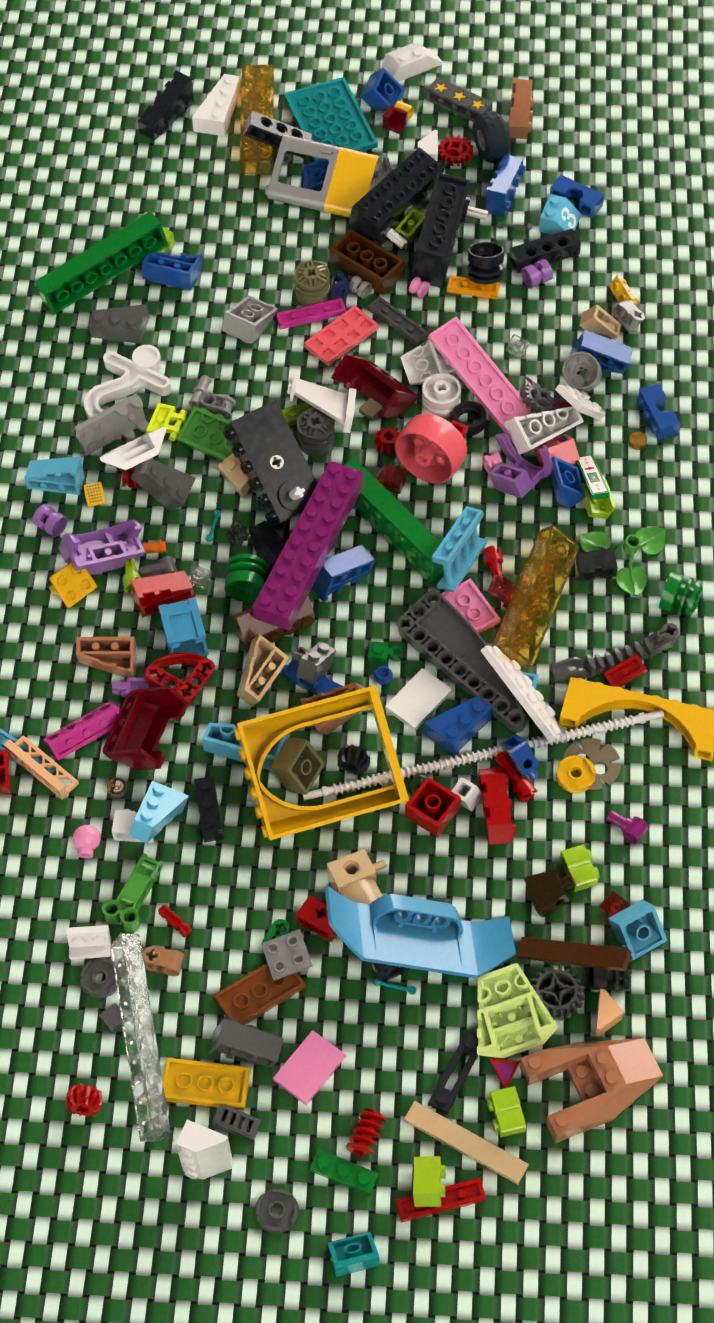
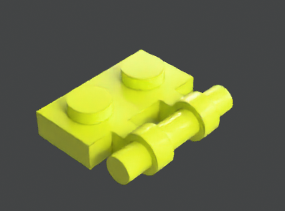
M158 403L146 429L147 434L165 427L166 433L170 434L169 440L174 442L181 431V426L186 422L187 411L181 410L180 413H175V406ZM171 420L175 421L174 426L170 425Z

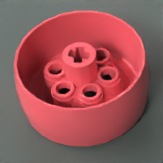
M419 414L412 418L400 432L395 442V451L401 464L412 475L425 482L441 484L448 481L460 469L467 456V445L458 429L447 420L432 414Z

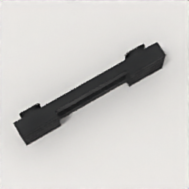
M466 1031L434 1090L428 1106H432V1108H436V1110H440L446 1115L448 1114L475 1060L479 1056L477 1055V1035ZM461 1055L470 1056L453 1089L450 1091L444 1088Z

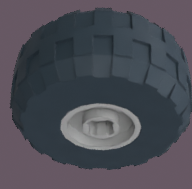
M495 111L478 115L473 122V134L479 154L483 160L489 163L501 161L504 155L510 154L511 149L506 123L503 117Z

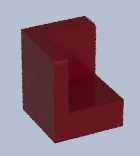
M391 105L383 115V128L400 134L408 124V113Z

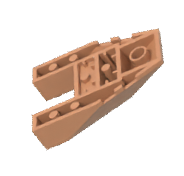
M645 1038L577 1042L543 1049L522 1057L519 1066L528 1086L568 1071L582 1102L547 1116L546 1125L555 1144L614 1120L623 1110L632 1105L639 1096L648 1091L663 1077Z

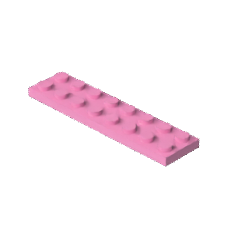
M455 317L429 334L428 339L512 441L503 422L513 417L535 413H531V409L526 408L527 404L522 402L523 398L520 397L517 390L460 320Z

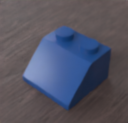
M382 68L370 75L360 97L371 108L387 111L390 105L394 107L396 102L401 100L405 89Z
M553 456L551 458L553 472L550 476L556 495L555 499L560 505L571 508L586 497L578 467Z

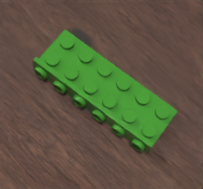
M194 406L176 438L177 442L221 461H224L233 454V446L230 441L226 440L223 433L225 431L224 427L231 421L226 420L220 414L214 415L210 413L206 408Z

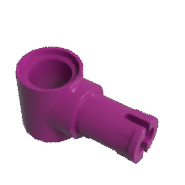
M613 810L607 817V822L620 828L623 836L631 843H638L648 829V824L639 817H633V819L625 818Z

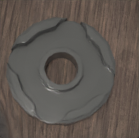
M104 957L88 961L82 967L79 975L83 991L90 997L97 999L113 995L121 983L119 967L111 959ZM98 974L106 975L105 980L102 982L95 981V977Z
M273 1188L259 1197L255 1205V1216L258 1224L265 1231L281 1234L289 1231L296 1224L299 1217V1205L289 1191L282 1188ZM274 1206H281L283 1213L279 1216H274L271 1213V1209Z

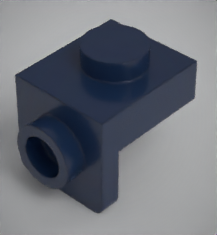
M335 272L330 295L332 298L347 297L350 282L342 272Z

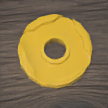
M573 755L560 761L556 778L558 784L564 790L570 793H582L590 789L595 782L596 770L589 759ZM579 771L581 776L573 777L571 772Z

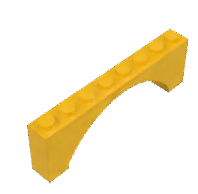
M570 677L560 714L559 726L575 729L596 715L618 709H636L646 712L663 710L664 717L662 718L672 724L685 737L694 752L693 757L713 762L714 709L702 708L695 704L689 705L678 700H668L657 695H646L639 691H629L618 686L612 687L601 682H591L583 678Z

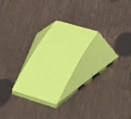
M517 963L478 977L477 1055L506 1058L544 1045L557 1030L558 1025Z

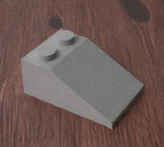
M248 295L225 312L221 331L226 332L229 336H235L245 343L252 344L261 336L279 308Z

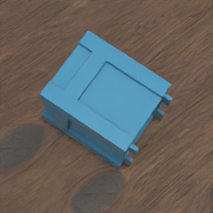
M196 597L172 604L158 605L169 654L185 652L203 657L209 655L205 641L206 634Z

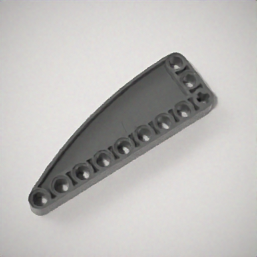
M434 590L425 593L397 620L399 635L472 698L478 696L492 707V715L514 733L523 731L526 724L519 701L480 651L488 645L466 618L440 593ZM431 649H437L435 652H430ZM445 660H450V661H451V662H449V663H447V664H444V663H443ZM458 672H464L463 675H457ZM474 683L478 684V686L471 687L470 685ZM486 695L492 696L490 699H485L484 697ZM500 707L506 708L504 711L498 710ZM514 719H520V720H521V721L518 722V723H513V722H512V720H514Z

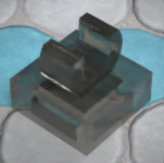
M233 521L226 534L234 547H241L243 542L248 541L251 537V533L246 531L247 527L243 526L240 521Z

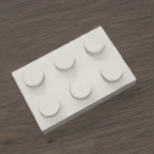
M559 384L555 388L578 412L598 420H602L605 416L601 412L602 408L597 403H592L589 400L590 396L585 392H580L576 388L573 389L569 385L563 386Z

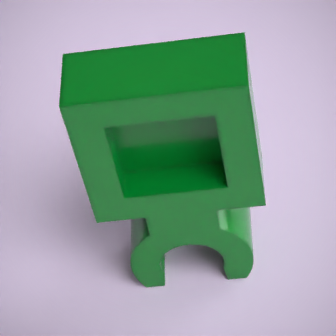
M370 641L368 661L387 663V658H391L393 661L399 662L401 661V655L394 653H401L402 647L395 645L390 648L387 642Z

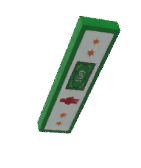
M593 454L579 456L580 459L576 460L575 464L578 467L591 500L609 498V489Z

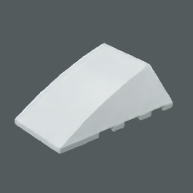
M428 340L429 343L423 346L419 345L400 357L410 386L421 385L429 376L437 373H447L453 375L456 379H461L430 340Z
M162 427L152 433L150 432L103 454L100 460L122 470H127L159 454L166 428Z

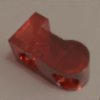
M501 575L493 576L488 588L491 595L503 602V607L506 610L519 607L525 594L514 583Z

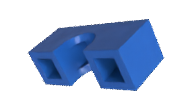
M560 175L550 187V194L565 197L568 200H578V211L593 219L603 207L604 194L563 175Z
M659 383L639 389L637 404L639 407H642L644 418L646 421H649L652 433L656 435L658 440L678 435L680 422L673 410L668 412L658 410L664 408L666 395Z

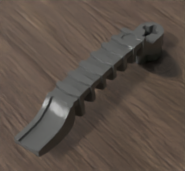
M667 623L655 633L644 638L643 644L634 642L632 648L625 645L623 651H620L618 648L614 649L613 654L607 651L604 653V657L595 654L594 659L588 654L583 663H581L582 661L579 657H571L551 665L550 670L553 672L556 682L570 679V677L585 679L588 677L593 678L595 675L601 676L607 670L638 654L641 661L645 659L650 660L660 651L674 647L679 629L675 624Z

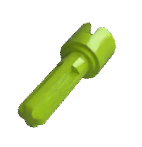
M135 558L126 560V574L123 575L124 591L128 593L130 589L132 595L130 580L141 578V575L136 571Z

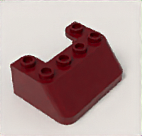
M170 686L131 691L126 696L103 747V754L109 759L139 771L161 769L165 754L161 751H155L160 738L165 731L167 722L182 718L189 703Z

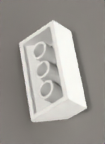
M190 1120L186 1121L176 1142L184 1174L192 1179H197L198 1177L204 1180L232 1169L234 1163L228 1136Z

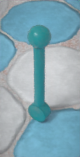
M220 510L214 511L215 517L209 535L206 537L208 542L213 541L212 535L217 520L221 517Z
M378 978L373 981L375 986L382 985L407 991L410 995L416 993L415 986H400L378 980Z

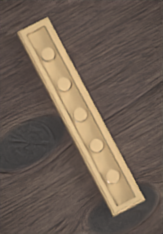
M414 1101L404 1118V1122L519 1185L529 1167L528 1163Z

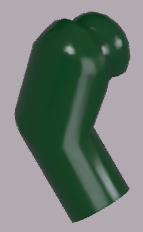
M419 773L410 782L409 791L411 798L426 780V775Z

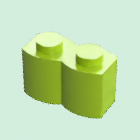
M584 844L560 852V861L567 876L572 874L576 882V886L572 887L573 892L597 886L600 874L598 868L592 865V854L589 849L586 850Z
M516 1087L491 1091L487 1099V1106L489 1112L493 1111L495 1119H492L494 1131L499 1132L500 1138L525 1132L526 1123Z

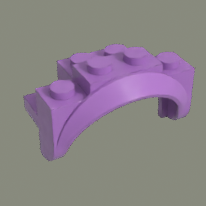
M134 519L89 533L77 535L72 533L64 534L58 547L65 563L72 561L76 571L87 569L89 575L122 568L127 559L140 557L145 553L138 538L142 528Z

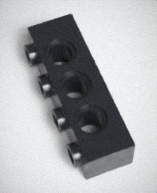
M251 111L245 121L244 136L278 149L284 134L312 140L311 133ZM287 151L288 153H291L301 158L306 157V155Z
M572 228L511 247L510 261L517 273H521L522 268L530 264L534 265L535 262L546 259L550 264L579 255L581 241Z

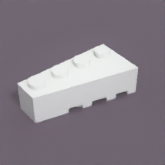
M224 74L192 117L194 132L219 136L226 135L241 92L240 76Z

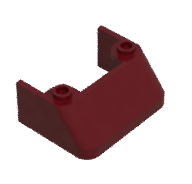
M350 354L344 355L331 377L333 380L343 382V386L346 389H356L369 399L372 398L382 405V413L380 415L389 420L399 417L418 398L416 393L375 363Z

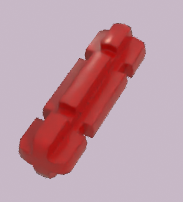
M166 904L158 909L159 915L165 918L183 937H187L192 932L191 927L184 923Z

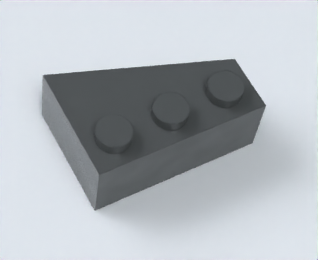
M227 1018L223 1019L213 1031L207 1054L214 1055V1052L227 1054L226 1058L228 1059L239 1056L245 1058L247 1063L272 1068L278 1062L284 1038L278 1037V1034L274 1032H263L258 1030L256 1026H245L239 1024L235 1019Z

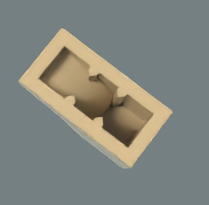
M595 305L582 313L579 326L584 330L606 335L614 340L619 336L621 323L600 306Z

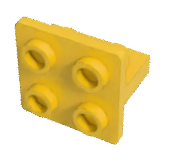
M72 561L49 577L52 585L48 588L52 594L60 596L67 608L72 607L97 588L88 570L76 571Z

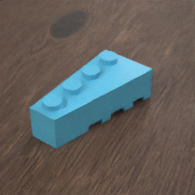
M209 723L202 738L203 751L245 763V761L240 760L238 753L241 746L239 740H236L234 729L237 728L235 724ZM290 733L281 738L271 748L263 762L262 768L271 770V765L290 737Z

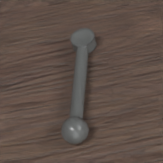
M502 221L497 223L499 229L503 227L532 229L531 224H504Z

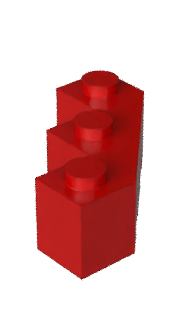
M502 767L478 769L489 845L513 843V836L516 835L515 823L512 824L511 820L512 799L508 798L506 786L509 785L508 773H504Z

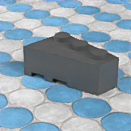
M148 305L93 310L89 321L91 337L142 344L149 321Z
M149 459L137 464L131 479L170 511L184 506L196 477Z

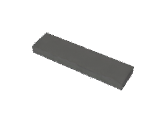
M380 296L368 305V310L417 347L428 339L429 332Z

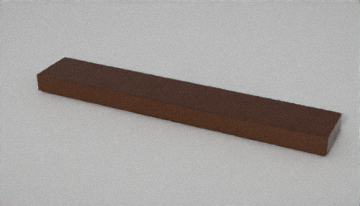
M522 937L516 956L519 959L626 971L632 952L627 948Z

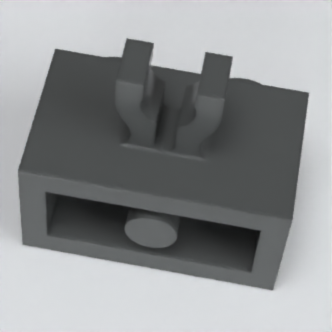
M318 642L309 651L299 647L298 652L295 651L292 659L300 662L296 676L311 684L315 683L331 669L336 649L322 642Z

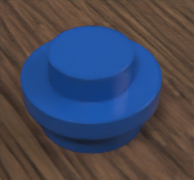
M380 666L374 671V680L378 684L385 685L392 681L393 673L388 667Z

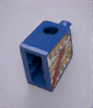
M515 734L499 744L518 773L526 776L530 781L539 777L536 771L539 763L525 739Z

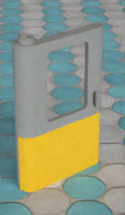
M284 134L270 183L265 189V195L271 200L350 218L352 206L370 191L380 156ZM287 151L329 161L321 191L278 182Z

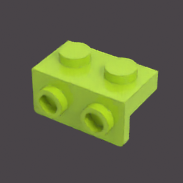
M604 479V481H605V483H606V485H607V487H608V489H609V492H610V488H609V486H608L607 480ZM582 483L586 496L583 502L588 517L607 519L616 509L611 492L609 498L591 500L585 484Z

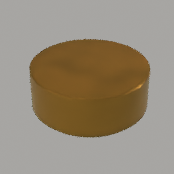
M642 432L632 433L629 437L630 447L635 450L644 449L647 445V436Z

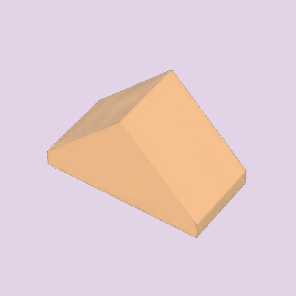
M600 989L595 1036L602 1035L621 1021L624 1011L605 989Z

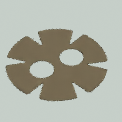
M585 738L580 740L583 750L575 743L566 749L563 759L573 755L586 754L593 765L597 762H603L607 765L606 773H596L595 782L588 790L602 789L601 779L608 785H611L617 779L621 765L609 762L618 760L620 757L610 744H606L599 750L601 740ZM572 771L571 775L573 777H580L581 773L579 771Z

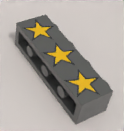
M439 77L427 88V101L474 122L478 115L492 111L493 102Z

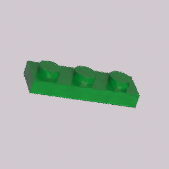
M320 1149L317 1150L310 1166L311 1172L369 1196L379 1176L377 1172Z

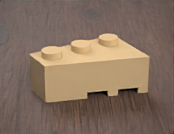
M260 634L251 641L237 696L251 707L261 700L290 658Z

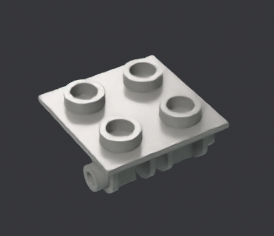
M300 929L261 943L274 981L296 972H300L301 975L307 974L308 969L313 966Z

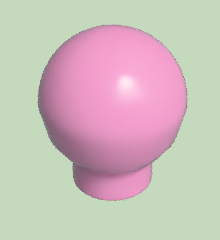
M82 825L75 830L73 843L78 849V857L92 858L94 850L99 846L101 836L94 826Z

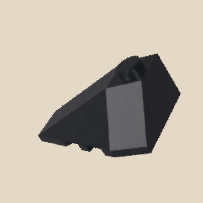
M263 521L249 530L256 555L266 562L267 569L264 579L266 582L286 541L266 521Z

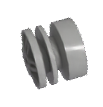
M575 352L568 356L563 364L562 372L566 383L580 392L594 389L601 380V366L590 353ZM581 369L587 371L585 377L578 375L581 373Z

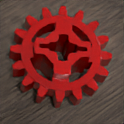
M451 135L450 139L445 137V141L441 140L438 145V157H440V161L445 160V164L451 163V166L454 164L460 166V163L465 165L466 160L470 161L471 157H473V145H471L470 140L466 141V137L461 139L460 135L457 138Z

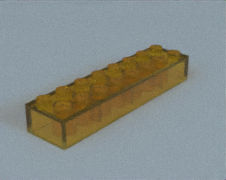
M242 65L241 174L273 173L274 147L244 136L245 121L251 111L274 119V65Z
M555 525L539 530L492 647L497 646L511 661L515 660L521 667L520 671L533 667L572 568L576 553L580 547Z

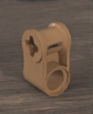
M150 946L143 951V965L150 972L178 976L184 954L178 950Z

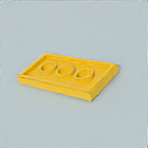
M166 1058L160 1101L218 1107L221 1103L237 1110H245L251 1067Z

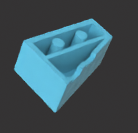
M80 456L31 460L25 475L27 489L74 495L81 494L85 480Z
M152 781L128 836L148 843L167 823H171L175 816L183 812L189 796Z

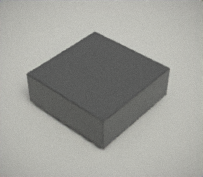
M116 1003L99 1015V1018L112 1033L129 1020Z

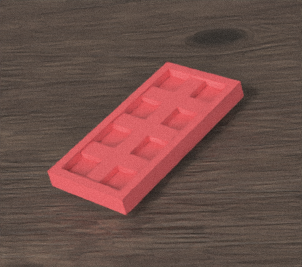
M354 305L304 342V347L326 366H330L377 331L379 324Z

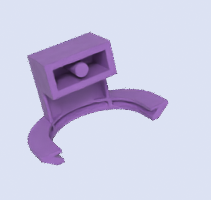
M507 433L495 435L501 450L514 465L511 466L500 462L489 473L496 490L523 498L542 478L550 476L553 472V462L546 445H543V449H539L544 461V466L540 467L531 464L519 455Z

